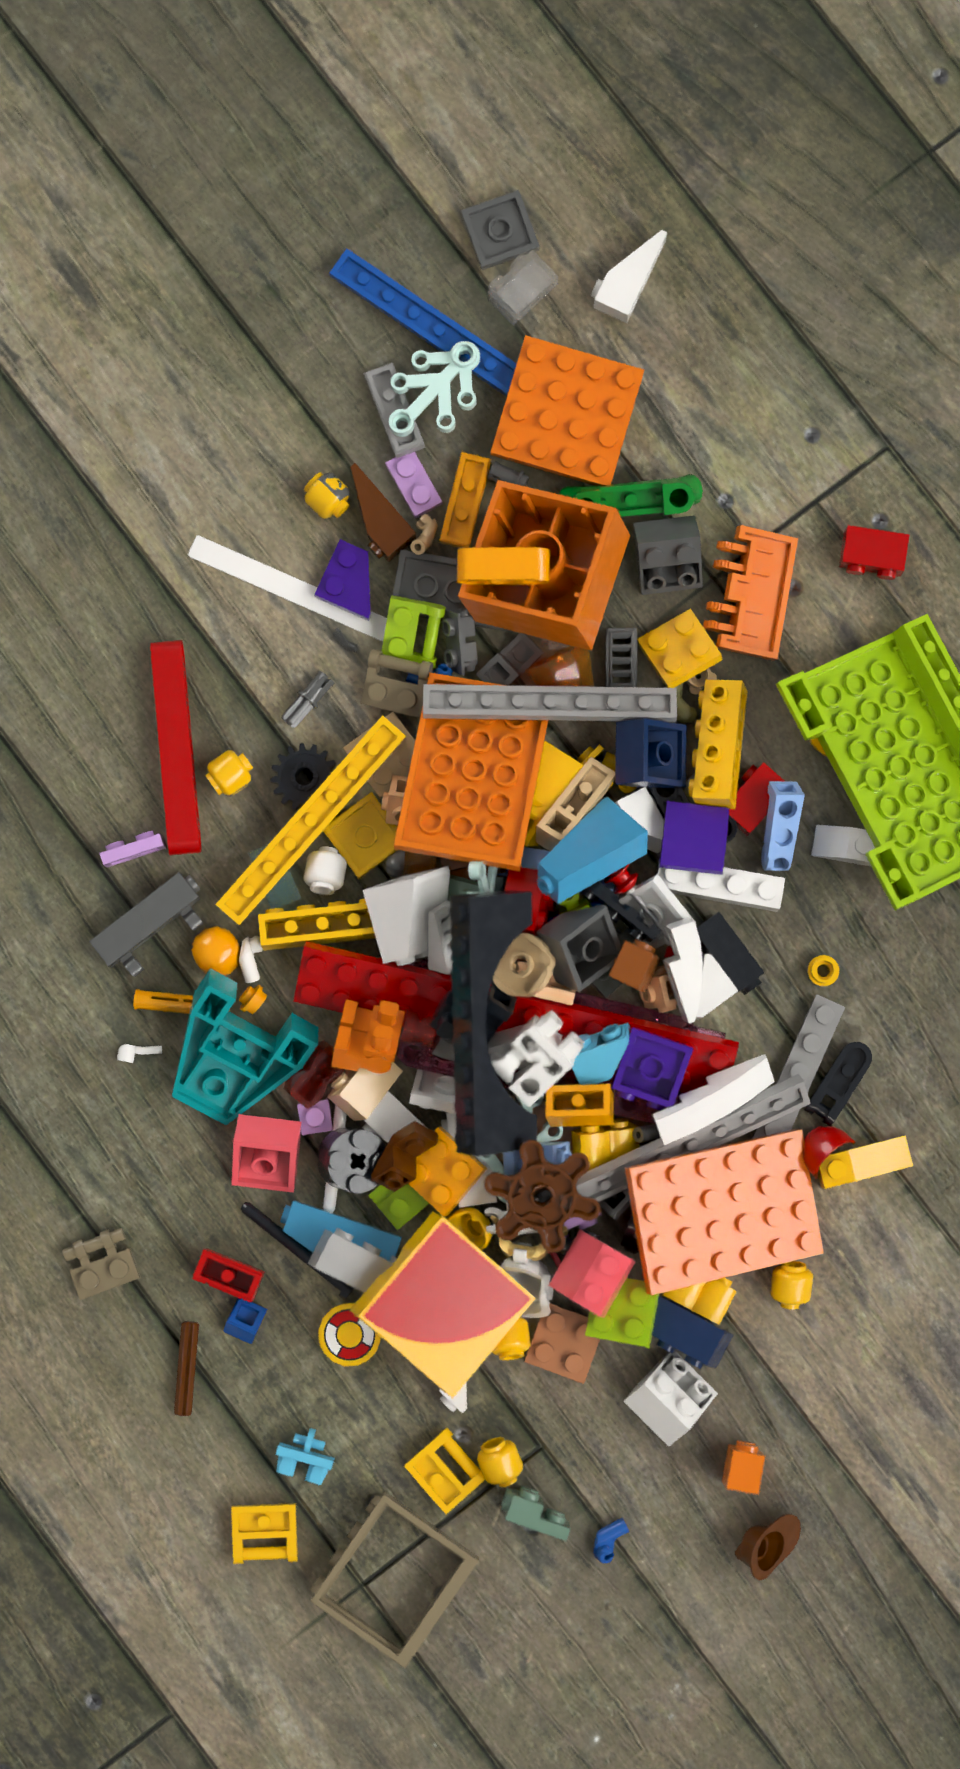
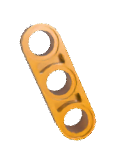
M537 547L458 549L457 583L467 585L549 583L550 550Z

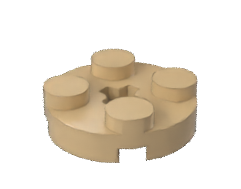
M521 933L512 942L500 960L493 981L501 991L508 995L532 997L543 990L550 981L556 963L555 957L541 938L532 934ZM526 958L528 965L526 971L518 973L517 959L523 960Z

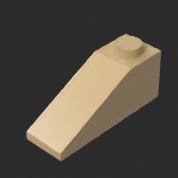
M590 757L537 824L536 843L551 851L602 800L616 778V772Z

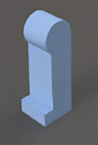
M769 781L767 793L770 798L764 845L761 854L762 867L764 871H788L792 864L805 795L797 782Z

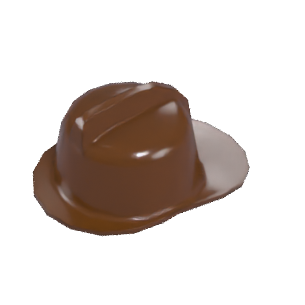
M786 1514L776 1519L770 1526L756 1525L746 1531L734 1554L737 1559L750 1567L754 1579L760 1581L766 1579L794 1550L801 1532L799 1519L795 1515Z

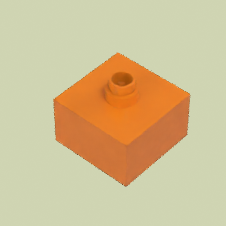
M497 480L474 548L537 547L549 549V583L522 585L462 584L458 598L475 622L592 651L630 534L619 512L614 507Z

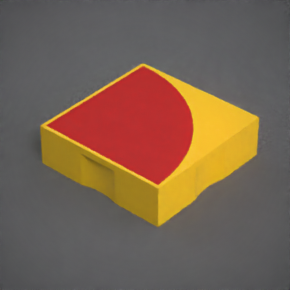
M432 1212L403 1246L395 1262L377 1277L350 1311L407 1358L415 1368L437 1387L454 1398L535 1300V1297L443 1216Z

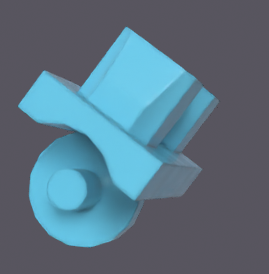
M313 1428L309 1429L308 1436L295 1433L293 1443L303 1445L304 1449L280 1442L275 1454L279 1455L277 1473L293 1477L297 1461L307 1463L309 1468L305 1480L318 1485L322 1484L328 1470L332 1469L335 1458L311 1451V1448L323 1451L326 1443L314 1439L316 1429Z

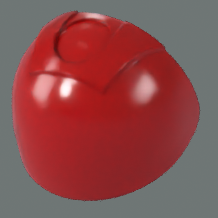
M819 1126L812 1129L804 1138V1163L816 1180L819 1178L818 1170L821 1164L835 1149L845 1143L850 1142L853 1145L856 1143L845 1131L837 1127Z

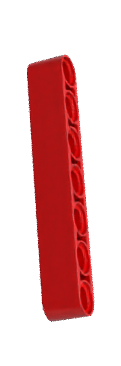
M183 641L154 642L150 644L168 851L170 856L201 853V833Z

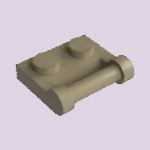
M372 649L368 658V670L360 704L420 718L423 706V685L428 682L429 672L432 673L433 663L427 661L418 663L384 655L381 650ZM380 666L418 675V684L379 675Z

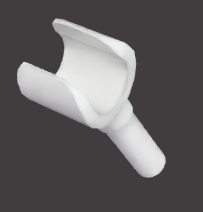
M124 1044L119 1047L117 1060L133 1063L135 1053L141 1055L162 1054V1046L141 1047Z

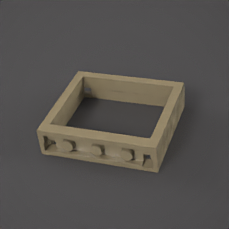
M385 1491L381 1497L375 1494L365 1509L369 1513L362 1524L358 1521L354 1524L346 1536L351 1541L345 1550L341 1548L336 1550L328 1562L332 1568L327 1576L324 1577L320 1574L310 1588L314 1593L311 1602L399 1665L406 1668L479 1562V1557ZM386 1507L392 1509L461 1558V1561L402 1647L396 1645L326 1595Z

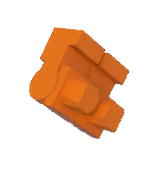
M346 999L331 1067L353 1071L363 1068L377 1074L388 1072L391 1069L392 1062L395 1060L405 1011L399 1010V1005L393 1002L381 1001L380 1006L374 1005L373 1010L358 1007V1002Z

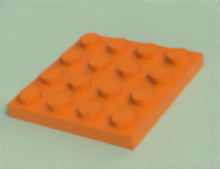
M525 335L490 455L595 486L611 485L643 378L644 369Z

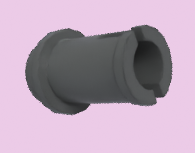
M495 461L489 472L488 480L494 482L500 480L527 486L529 477L525 475L524 471L519 473Z

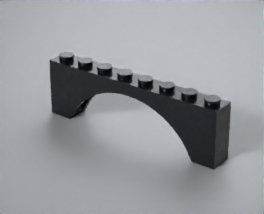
M506 890L450 895L451 982L453 993L451 1010L454 1033L452 1044L454 1048L453 1077L455 1080L456 1153L477 1157L517 1151L525 1141H537V1115L525 1110L511 1098L497 1077L487 1045L486 1008L490 986L500 960L512 942L526 928L532 925V892Z

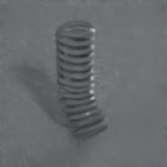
M340 628L335 629L336 632L333 635L337 638L342 648L345 647L347 651L355 652L356 649L357 653L358 645L349 642L341 630H339Z

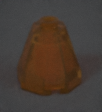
M567 646L554 652L555 654L549 658L545 657L525 669L535 686L594 687L590 653L586 649Z

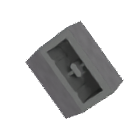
M695 515L633 523L641 595L703 588L701 540Z

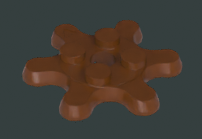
M527 1140L519 1149L523 1164L518 1173L505 1175L500 1172H493L487 1175L484 1181L485 1189L489 1194L503 1197L509 1205L507 1214L496 1223V1234L503 1240H512L522 1230L527 1228L534 1229L541 1236L543 1248L548 1252L556 1253L561 1251L565 1245V1236L562 1228L568 1219L577 1217L585 1221H591L600 1214L601 1207L599 1202L592 1197L581 1195L576 1188L578 1179L589 1170L590 1162L585 1154L576 1152L569 1155L563 1163L552 1164L545 1159L543 1147L538 1141ZM547 1187L551 1192V1197L545 1202L536 1201L533 1198V1193L539 1188Z

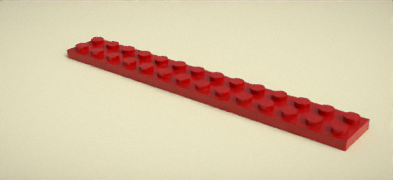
M306 941L293 1002L343 1013L346 999L358 1002V1007L373 1010L374 1005L380 1006L381 1001L393 1002L399 1005V1010L405 1011L402 1027L437 1035L436 1030L430 1026V1023L434 1018L433 1014L436 1007L451 988V975L407 964L397 966L394 961L383 964L381 958ZM515 996L517 1000L513 1014L496 1030V1032L527 1024L535 1015L540 1018L551 1010L563 1022L562 1027L557 1030V1033L562 1035L561 1040L571 1032L576 1033L578 1036L582 1034L592 1035L601 1032L609 1025L629 1023L631 1029L635 1027L693 1047L679 1092L683 1093L707 1085V1076L733 1067L739 1048V1042L574 1003L573 1005H568L534 996Z

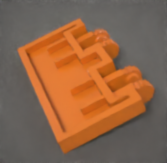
M739 525L736 527L734 540L747 542V546L727 541H718L716 549L722 552L741 555L740 564L723 559L715 560L713 564L715 569L730 572L727 578L724 600L737 604L733 606L713 601L707 602V610L713 613L729 615L730 622L725 624L715 620H706L703 622V628L722 633L717 636L716 647L719 649L774 661L778 659L798 538Z

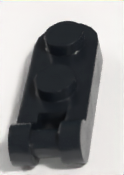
M851 1042L845 1045L809 1099L811 1104L805 1106L804 1110L811 1115L813 1113L823 1118V1123L832 1126L871 1065L872 1053L870 1048L861 1042ZM825 1095L835 1100L831 1108L821 1103Z

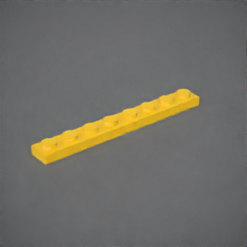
M382 715L215 905L238 925H241L406 738V735Z

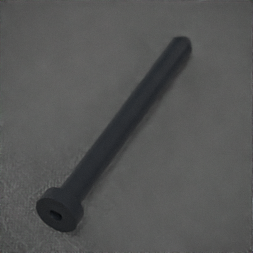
M245 1202L240 1209L243 1214L340 1291L338 1296L344 1301L354 1290V1287L309 1265L308 1261L313 1254L310 1250L283 1232L279 1225L250 1202Z

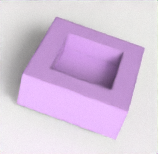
M329 1099L297 1104L299 1120L302 1122V1135L333 1130Z

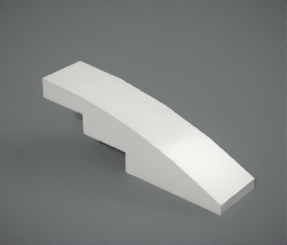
M766 1055L758 1056L707 1076V1085L679 1095L681 1103L652 1114L663 1144L666 1145L690 1135L725 1117L773 1084L775 1081Z

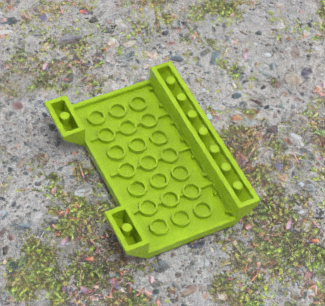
M928 614L902 625L887 636L806 673L801 671L777 682L776 686L805 740L818 738L874 844L875 849L865 853L894 910L907 906L960 879V674Z

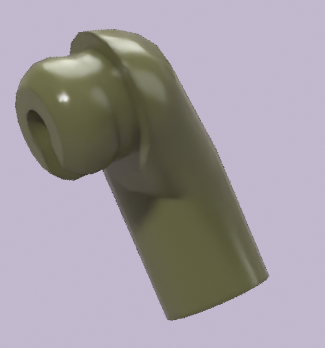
M682 683L675 687L677 688L676 721L683 724L693 723L697 718V711L682 699Z

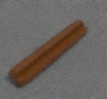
M184 1321L181 1324L174 1413L178 1416H190L192 1413L199 1324L194 1321Z

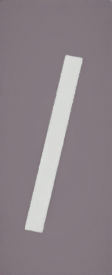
M199 535L196 536L188 553L189 557L383 641L386 617L371 611V618L367 621L315 598L314 594L317 587Z

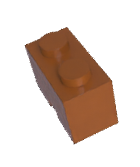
M635 939L633 944L625 941L609 976L645 993L661 959L655 955L656 949L638 939Z

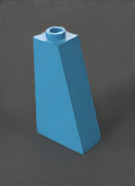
M610 798L602 799L538 863L537 884L540 891L544 895L550 896L557 904L646 855L648 831Z
M296 1200L293 1201L292 1206H285L280 1223L285 1224L283 1232L312 1252H314L325 1229L334 1233L336 1228H339L354 1236L351 1242L361 1247L364 1242H367L382 1250L379 1256L390 1260L391 1256L396 1257L402 1236Z

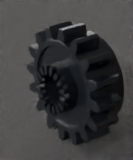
M300 743L299 751L296 752L289 746V756L278 755L281 765H272V770L278 773V776L270 778V781L273 784H279V787L273 792L276 796L284 794L281 803L285 806L291 801L293 803V811H297L300 806L305 804L332 773L331 769L336 766L335 760L326 761L329 754L326 750L320 755L317 753V745L313 744L310 751L306 750L304 743ZM304 770L313 773L312 782L306 786L297 783L298 774Z

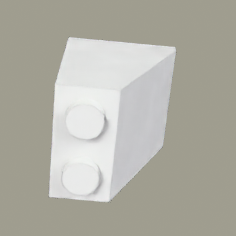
M449 866L397 877L363 890L383 964L396 961L397 966H402L415 962V959L428 956V912L448 900Z

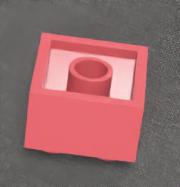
M239 1114L233 1140L231 1185L294 1193L302 1122Z
M579 1230L549 1286L589 1311L605 1318L636 1261L586 1232Z

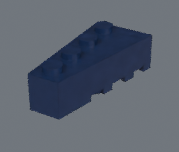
M659 1295L652 1336L659 1339L656 1345L672 1354L675 1349L685 1353L686 1357L684 1360L699 1369L702 1368L703 1364L717 1368L734 1335Z

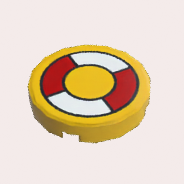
M342 1303L331 1308L323 1317L318 1330L319 1344L324 1354L331 1361L342 1366H358L368 1361L377 1352L381 1341L379 1335L350 1311L356 1303Z

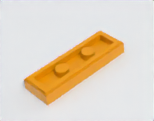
M461 452L439 543L459 548H470L492 459Z

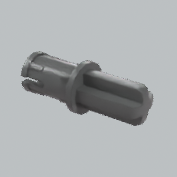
M322 671L318 672L303 691H298L299 696L283 713L282 719L290 727H297L312 708L316 709L318 701L335 684L331 679H327L328 676Z

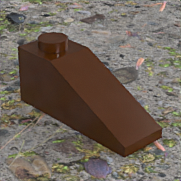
M354 463L351 466V472L367 536L370 541L367 546L378 559L384 557L389 563L400 553V550H404L417 538L416 532L358 465Z

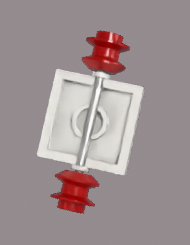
M628 864L607 876L604 882H613L615 885L613 893L622 894L618 896L620 898L619 902L622 905L627 904L638 911L644 918L643 922L649 927L654 924L662 930L654 941L648 943L643 940L642 942L655 949L666 943L668 946L664 957L674 956L665 926L685 918L694 919L659 875L656 874L643 883L636 885L639 874H630L627 871Z

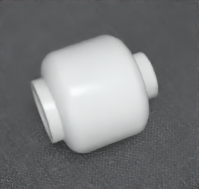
M322 846L318 851H313L307 856L304 881L310 886L312 892L321 895H332L336 890L342 888L344 884L347 862L343 856L338 854L337 849Z

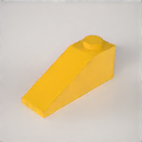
M906 1135L831 1153L818 1170L821 1188L827 1189L912 1167L913 1163Z

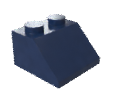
M646 718L617 721L615 784L631 787L685 788L687 725Z

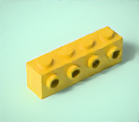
M705 679L704 690L699 692L698 703L702 713L701 720L697 719L695 725L696 738H699L698 749H694L692 753V766L695 768V777L689 781V796L698 805L735 809L748 693L742 680Z
M365 898L360 899L357 904L347 905L346 901H336L328 903V907L315 908V905L297 906V910L284 911V908H272L265 910V914H258L260 942L264 951L302 947L306 941L317 944H329L376 938Z

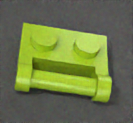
M392 595L381 650L383 654L422 663V661L433 663V668H435L437 658L434 655L441 618L445 617L446 607L440 604ZM420 613L429 616L422 653L413 652Z

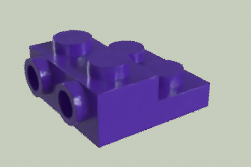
M632 1027L629 1043L619 1062L612 1082V1088L617 1090L616 1095L631 1101H634L635 1096L647 1100V1106L660 1111L664 1110L665 1107L674 1106L693 1047Z

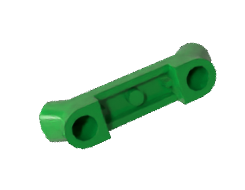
M687 474L678 478L619 483L609 486H566L560 491L559 495L614 507L620 516L623 517L664 513V515L684 513L701 501L703 490L700 480L695 475Z

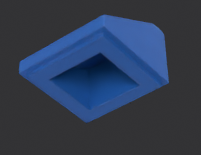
M237 1298L223 1331L252 1344L267 1309L253 1302Z

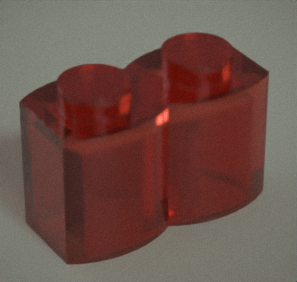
M325 1040L318 1043V1046L303 1068L287 1079L284 1084V1089L305 1108L314 1106L323 1097L327 1084L339 1078L345 1070L331 1067L334 1048Z

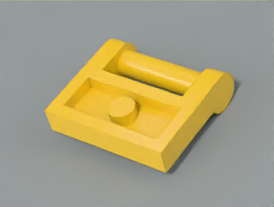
M448 1427L442 1430L404 1465L445 1514L450 1512L485 1480L481 1469L475 1465L452 1438L453 1433ZM443 1446L470 1477L464 1485L435 1452L439 1447Z
M296 1503L237 1505L231 1507L234 1564H244V1560L288 1559V1562H298ZM287 1537V1546L245 1548L243 1546V1539Z

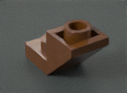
M416 1121L394 1133L371 1174V1180L394 1192L415 1180L416 1157L438 1144V1133Z

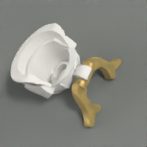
M496 1216L490 1217L495 1225L498 1222V1218ZM563 1226L562 1231L565 1236L568 1234L566 1226ZM499 1237L501 1250L508 1256L500 1267L535 1297V1300L521 1317L542 1318L548 1316L551 1312L549 1300H552L553 1288L549 1286V1283L554 1275L549 1274L546 1265L540 1261L547 1255L548 1251L543 1248L542 1243L532 1247V1244L521 1242L514 1244L509 1240H503Z

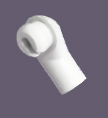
M259 936L246 937L241 944L239 964L245 983H253L260 979L254 959V953H259L263 950Z

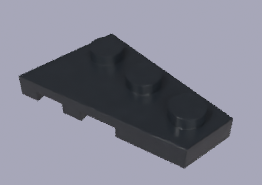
M599 881L579 892L591 903L596 899L602 905L607 906L611 920L617 923L620 919L629 927L626 932L634 939L645 940L650 943L662 931L654 924L651 927L643 922L644 918L638 911L627 904L622 905L619 902L620 898Z

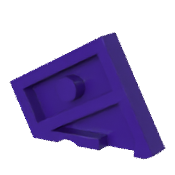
M340 539L314 597L369 621L371 618L368 551Z

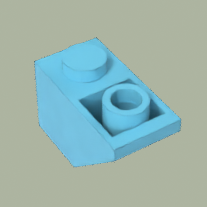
M629 1023L609 1025L601 1032L579 1036L583 1040L584 1045L576 1056L572 1069L580 1085L598 1084L612 1079L629 1043L631 1029Z

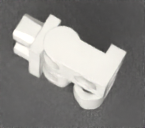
M552 1010L540 1018L535 1015L527 1024L520 1028L509 1042L511 1048L506 1051L503 1058L497 1052L490 1054L496 1074L507 1084L510 1083L509 1088L529 1108L565 1072L573 1067L575 1058L584 1045L583 1040L574 1032H571L563 1040L554 1034L562 1027L563 1022ZM523 1059L530 1062L524 1069L521 1068L513 1075Z

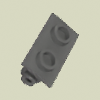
M459 608L458 613L446 609L445 617L442 620V631L446 637L444 659L447 666L452 668L453 672L465 675V671H474L475 665L478 664L476 641L465 642V637L475 636L474 619L466 608Z

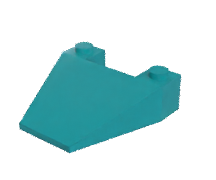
M210 968L193 995L172 1097L220 1123L228 1125L239 1114L245 1112L303 1068L318 1046L319 1027L291 1013L276 1036L229 1012L236 1001L237 982Z

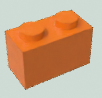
M737 1440L736 1445L728 1444L722 1476V1483L726 1489L759 1495L765 1455L758 1449V1446H755V1443Z

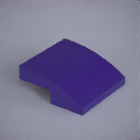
M667 801L659 868L722 875L729 808Z

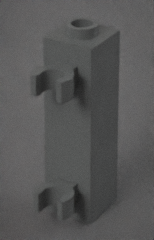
M178 872L89 942L109 967L113 968L121 961L129 973L136 977L144 970L132 954L138 947L180 915L194 931L204 924L192 909V906L201 900L197 894L201 888L190 874L184 877Z

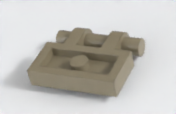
M122 1227L113 1231L109 1229L100 1232V1236L87 1241H83V1239L73 1242V1246L62 1249L66 1261L77 1257L80 1261V1267L69 1270L80 1300L141 1278L131 1249L120 1252L117 1250L115 1243L126 1240ZM101 1248L106 1249L107 1257L91 1262L89 1253Z

